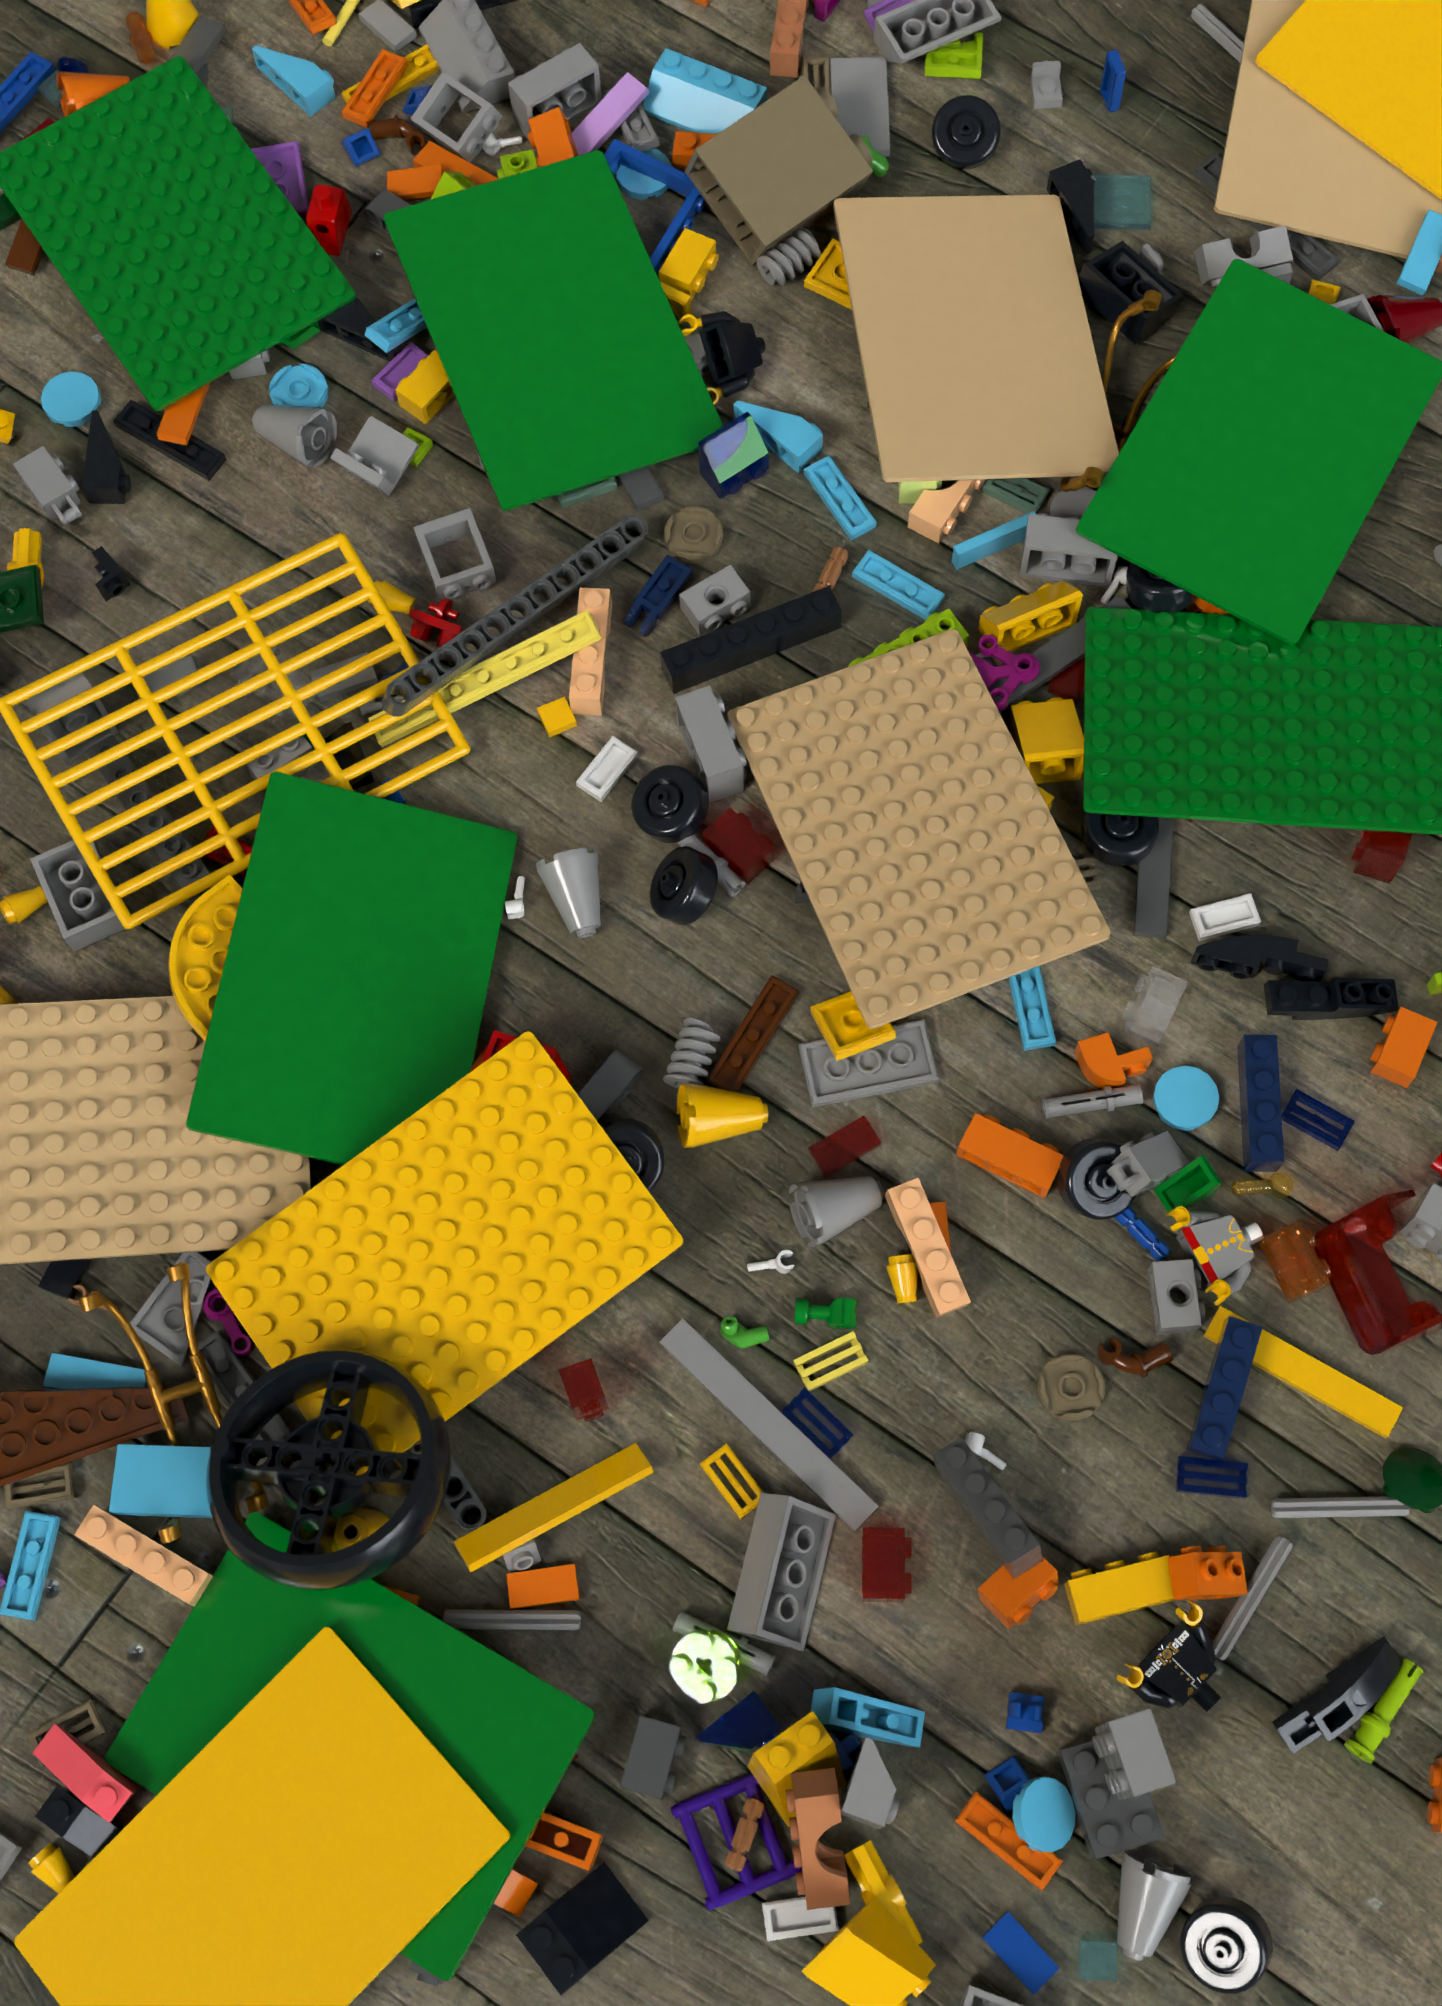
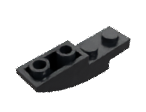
M1244 935L1218 939L1197 946L1191 963L1198 965L1200 969L1205 971L1220 970L1229 972L1231 976L1238 979L1254 978L1258 969L1263 968L1265 972L1272 975L1288 974L1296 976V979L1299 981L1320 982L1326 972L1328 959L1296 952L1299 941L1296 939L1267 935Z
M1333 978L1330 982L1269 980L1264 984L1267 1015L1292 1016V1020L1355 1018L1396 1012L1399 1009L1395 979Z
M1382 1637L1326 1674L1325 1676L1330 1684L1272 1721V1723L1293 1754L1321 1735L1330 1742L1360 1719L1376 1703L1396 1677L1402 1663L1387 1639Z

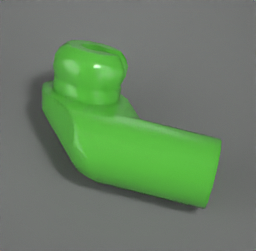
M862 136L861 138L867 144L872 155L870 167L873 170V175L876 177L885 176L889 169L887 159L873 149L867 136Z
M727 1316L721 1321L720 1332L722 1336L738 1348H747L770 1341L765 1325L747 1329L738 1323L737 1318L733 1316Z

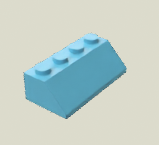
M665 48L653 68L648 85L649 94L644 99L643 108L647 115L687 131L717 134L766 102L767 87Z

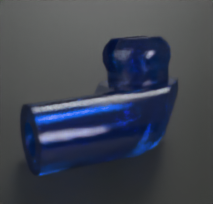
M63 56L58 60L57 66L62 72L89 73L87 66L79 60L68 58L67 56Z

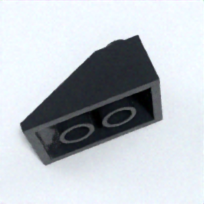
M603 1862L517 1933L516 1936L558 1993L563 1995L649 1920L607 1864Z

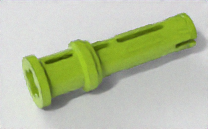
M1403 1659L1402 1666L1396 1677L1380 1697L1371 1713L1366 1712L1360 1718L1362 1724L1352 1739H1347L1344 1743L1345 1747L1361 1760L1372 1763L1375 1759L1373 1754L1382 1739L1388 1738L1391 1734L1390 1723L1424 1672L1419 1666L1412 1668L1415 1664L1414 1662Z

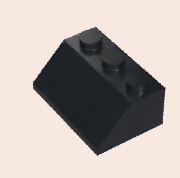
M1124 241L1084 263L1078 277L1082 297L1113 325L1121 313L1128 309L1130 304L1144 297L1146 291L1155 290L1162 295L1157 311L1145 310L1135 316H1129L1122 324L1119 331L1134 344L1153 334L1184 299V295Z

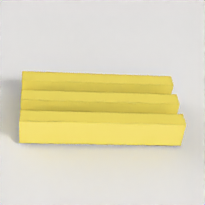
M854 1331L793 1360L808 1392L869 1362ZM851 1343L852 1347L804 1369L803 1365ZM856 1353L858 1359L810 1381L808 1376Z

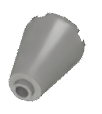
M262 405L254 412L252 417L253 428L256 433L305 466L316 468L322 465L332 452L328 450L331 440L336 441L337 423L335 417L324 408Z
M587 847L563 851L554 854V861L547 864L545 859L539 860L536 863L537 872L569 933L577 934L578 938L595 935V929L601 926L599 865L596 848L593 847L590 852H588Z
M871 1176L798 1182L792 1184L789 1188V1194L794 1193L795 1201L789 1203L794 1223L802 1238L808 1236L811 1240L807 1244L809 1247L820 1246L881 1207L882 1200L885 1197L881 1183L875 1181Z
M1128 1849V1852L1124 1851L1121 1865L1117 1944L1123 1948L1122 1954L1143 1961L1144 1956L1151 1957L1191 1888L1194 1874L1176 1863L1172 1867L1162 1862V1857Z

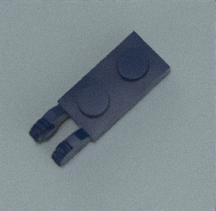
M667 555L634 599L635 603L627 612L623 624L631 628L640 617L642 610L646 611L649 614L641 624L639 634L647 637L655 627L657 620L662 618L693 575V569Z

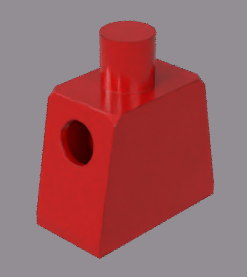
M316 185L307 212V227L327 254L340 256L352 208L344 189ZM325 226L329 230V232L325 233Z

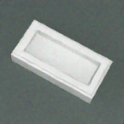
M612 736L577 779V787L602 802L636 760L638 752L615 736Z
M1251 893L1196 907L1189 911L1199 941L1253 928L1261 924V919Z
M805 1897L762 1903L767 1941L839 1931L836 1907L807 1910Z

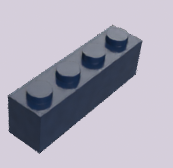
M1244 1034L1237 1046L1244 1172H1277L1284 1162L1277 1035Z
M1231 1316L1224 1320L1186 1450L1216 1460L1224 1459L1261 1335L1262 1326Z

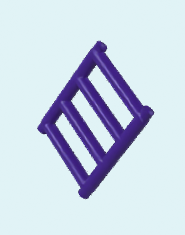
M752 1773L670 1807L675 1819H680L708 1896L705 1898V1906L708 1911L794 1877L796 1872H802V1867L795 1868L794 1860L787 1862L760 1791L759 1783ZM746 1791L748 1798L756 1799L764 1804L761 1818H757V1823L774 1869L754 1876L747 1858L743 1870L737 1871L741 1882L721 1890L693 1813L713 1805L729 1851H732L733 1846H731L736 1826L726 1799Z

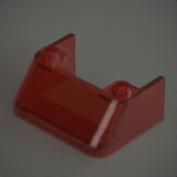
M1414 1190L1383 1195L1319 1230L1313 1240L1314 1251L1357 1343L1367 1354L1383 1353L1442 1329V1314L1435 1304L1430 1301H1419L1412 1305L1410 1304L1382 1244L1390 1241L1397 1231V1223L1391 1209L1416 1196Z

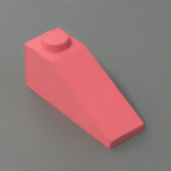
M57 1723L51 1727L32 1752L84 1804L109 1823L119 1815L139 1788Z

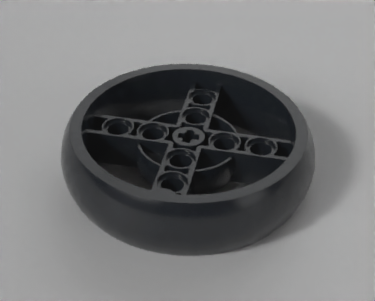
M326 1350L305 1354L274 1367L254 1381L232 1404L222 1419L210 1448L206 1476L207 1499L211 1515L221 1538L230 1551L248 1568L275 1583L287 1587L304 1590L338 1589L367 1581L385 1572L408 1555L422 1540L437 1517L445 1498L451 1470V1450L444 1418L431 1394L415 1377L397 1364L379 1356L353 1350ZM369 1388L390 1394L410 1411L420 1432L421 1455L379 1451L373 1436L360 1425ZM326 1389L320 1416L299 1426L289 1435L285 1442L255 1439L264 1426L286 1406L310 1393ZM350 1398L346 1405L339 1406L344 1399ZM342 1431L339 1437L331 1439L335 1432ZM268 1457L262 1465L256 1466L260 1459ZM301 1460L296 1468L289 1469L293 1462ZM369 1466L364 1474L356 1476L360 1468ZM403 1470L399 1477L390 1479L394 1471ZM239 1481L278 1484L284 1500L296 1510L286 1553L265 1545L247 1527L238 1502ZM373 1493L406 1497L396 1513L373 1534L352 1546L330 1552L338 1519L357 1511L369 1500ZM327 1496L323 1504L314 1506L319 1498ZM319 1530L315 1538L306 1540L312 1531Z

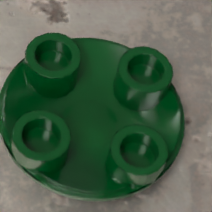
M1400 1448L1393 1451L1386 1458L1382 1472L1385 1482L1383 1490L1389 1498L1397 1499L1404 1505L1424 1513H1432L1437 1507L1442 1505V1464L1434 1456L1417 1448Z

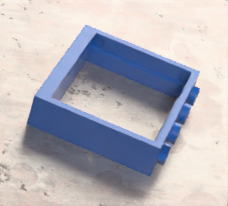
M614 139L604 154L613 176L619 167L623 165L666 184V187L687 197L650 257L659 278V270L684 228L691 230L694 222L693 217L696 212H702L705 199L687 174Z

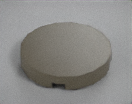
M699 506L680 509L679 513H676L674 516L672 515L668 519L664 528L665 545L669 553L677 560L688 564L703 563L712 559L720 551L724 542L721 521L715 517L712 511Z
M1063 1354L1052 1358L1043 1367L1037 1380V1395L1042 1407L1052 1417L1063 1422H1079L1089 1418L1099 1409L1105 1396V1380L1100 1369L1090 1360L1086 1359V1357L1079 1354Z

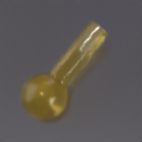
M1277 1172L1272 1174L1268 1180L1233 1182L1231 1188L1234 1195L1269 1193L1275 1198L1282 1199L1291 1194L1293 1181L1287 1174Z

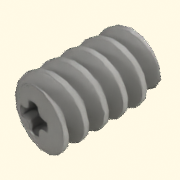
M801 228V230L795 231L792 236L787 237L783 243H778L774 249H770L765 255L758 257L757 267L761 276L769 285L773 286L776 281L780 286H784L786 284L785 276L790 280L794 279V270L801 274L804 271L803 264L811 267L813 265L812 258L818 261L822 254L812 233L806 228Z
M686 1018L683 1020L685 1028H682L679 1032L681 1039L675 1043L677 1051L671 1054L673 1063L667 1065L669 1075L663 1077V1081L666 1084L679 1089L680 1085H683L682 1083L688 1082L704 1086L702 1082L697 1080V1076H708V1072L701 1068V1065H711L712 1060L705 1056V1054L716 1053V1048L710 1045L709 1042H719L721 1039L707 1023L693 1018Z

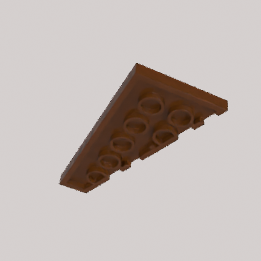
M163 1386V1389L166 1390L174 1386ZM149 1387L0 1391V1487L163 1429ZM183 1398L169 1402L175 1424L189 1420Z

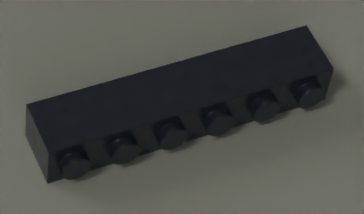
M827 586L660 652L661 668L673 694L840 629L842 610L830 586Z

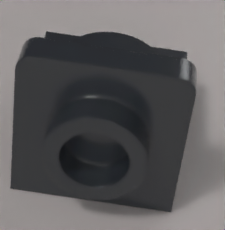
M100 546L92 552L98 563L94 568L102 577L95 586L103 599L108 601L112 597L122 594L130 583L123 570L105 549Z

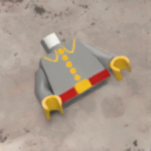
M1178 1206L1167 1212L1166 1216H1172L1176 1220V1223L1170 1226L1172 1231L1185 1227L1180 1230L1176 1238L1186 1257L1193 1259L1194 1269H1199L1201 1284L1205 1292L1212 1291L1218 1296L1214 1304H1221L1227 1297L1239 1291L1251 1272L1250 1262L1255 1257L1250 1245L1264 1239L1259 1225L1254 1221L1240 1228L1232 1215L1224 1217L1219 1212L1187 1210L1183 1206Z

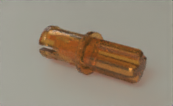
M138 12L130 13L126 17V24L131 34L130 43L135 47L139 61L145 65H150V62L155 61V54L151 45V34L146 30L143 16Z

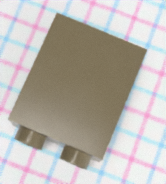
M805 75L695 149L684 171L752 266L757 264L758 257L765 255L768 250L774 249L778 243H783L795 231L801 230V228H809L832 212L836 198H852L858 194L873 173L870 167L872 155L867 144L856 134L847 135L836 119L838 117V107L832 95L824 87L819 86L814 89Z

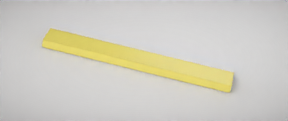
M587 609L472 666L438 690V693L450 713H453L601 640V634L590 611ZM429 705L374 734L379 745L384 747L439 720V717L432 705ZM383 710L369 717V722L385 714L386 712Z

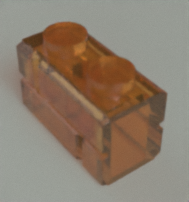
M1300 1222L1266 1235L1260 1241L1259 1245L1288 1303H1293L1317 1293L1330 1284L1328 1279L1331 1277L1329 1266L1324 1259H1318L1313 1249L1316 1247L1315 1239L1309 1229H1303Z

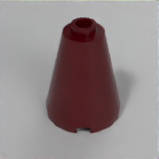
M1376 295L1367 299L1384 332L1407 344L1442 325V303L1437 298Z

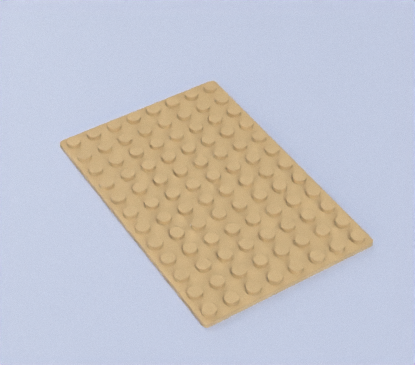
M1252 0L1214 204L1215 212L1273 227L1286 225L1289 231L1407 259L1428 210L1442 215V200L1255 63V59L1260 51L1305 0Z
M1057 195L836 198L833 208L883 480L886 482L1067 477L1081 476L1088 467H1097L1103 471V475H1107L1119 452L1060 198Z
M957 630L945 631L734 708L728 712V721L732 723L737 741L744 752L746 761L868 1028L880 1027L1109 939L1110 929Z
M174 996L0 1004V1265L229 1250L311 1189L309 1157L187 1129V1116L205 1041L185 1019Z

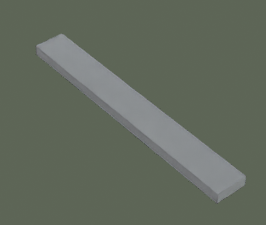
M683 1318L659 1342L677 1362L850 1529L856 1532L879 1508L864 1491Z

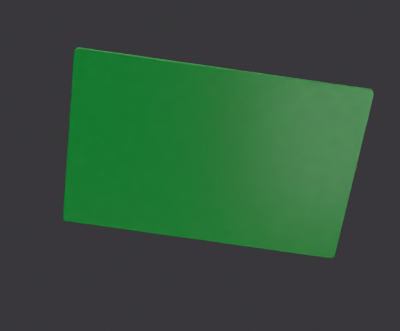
M182 56L172 58L0 152V188L155 411L166 408L356 298L355 291Z
M596 150L384 214V223L502 510L515 509L726 440V431L602 151Z
M1234 259L1076 527V533L1289 645H1296L1442 378V361L1240 259Z
M1087 608L1085 613L1084 811L1097 814L1442 835V627L1310 619L1296 645H1289L1233 615L1190 612L1154 613L1148 610Z
M272 772L268 781L187 1116V1129L344 1165L470 1073L517 835L514 832L280 772Z
M257 1512L250 1513L245 1523L251 1532L265 1545L286 1553L291 1532ZM228 1549L213 1574L211 1581L192 1609L107 1751L105 1761L157 1795L323 1628L329 1627L333 1629L510 1832L509 1840L400 1952L443 1981L451 1980L595 1719L594 1710L372 1579L352 1586L328 1590H304L287 1587L257 1574L244 1565Z

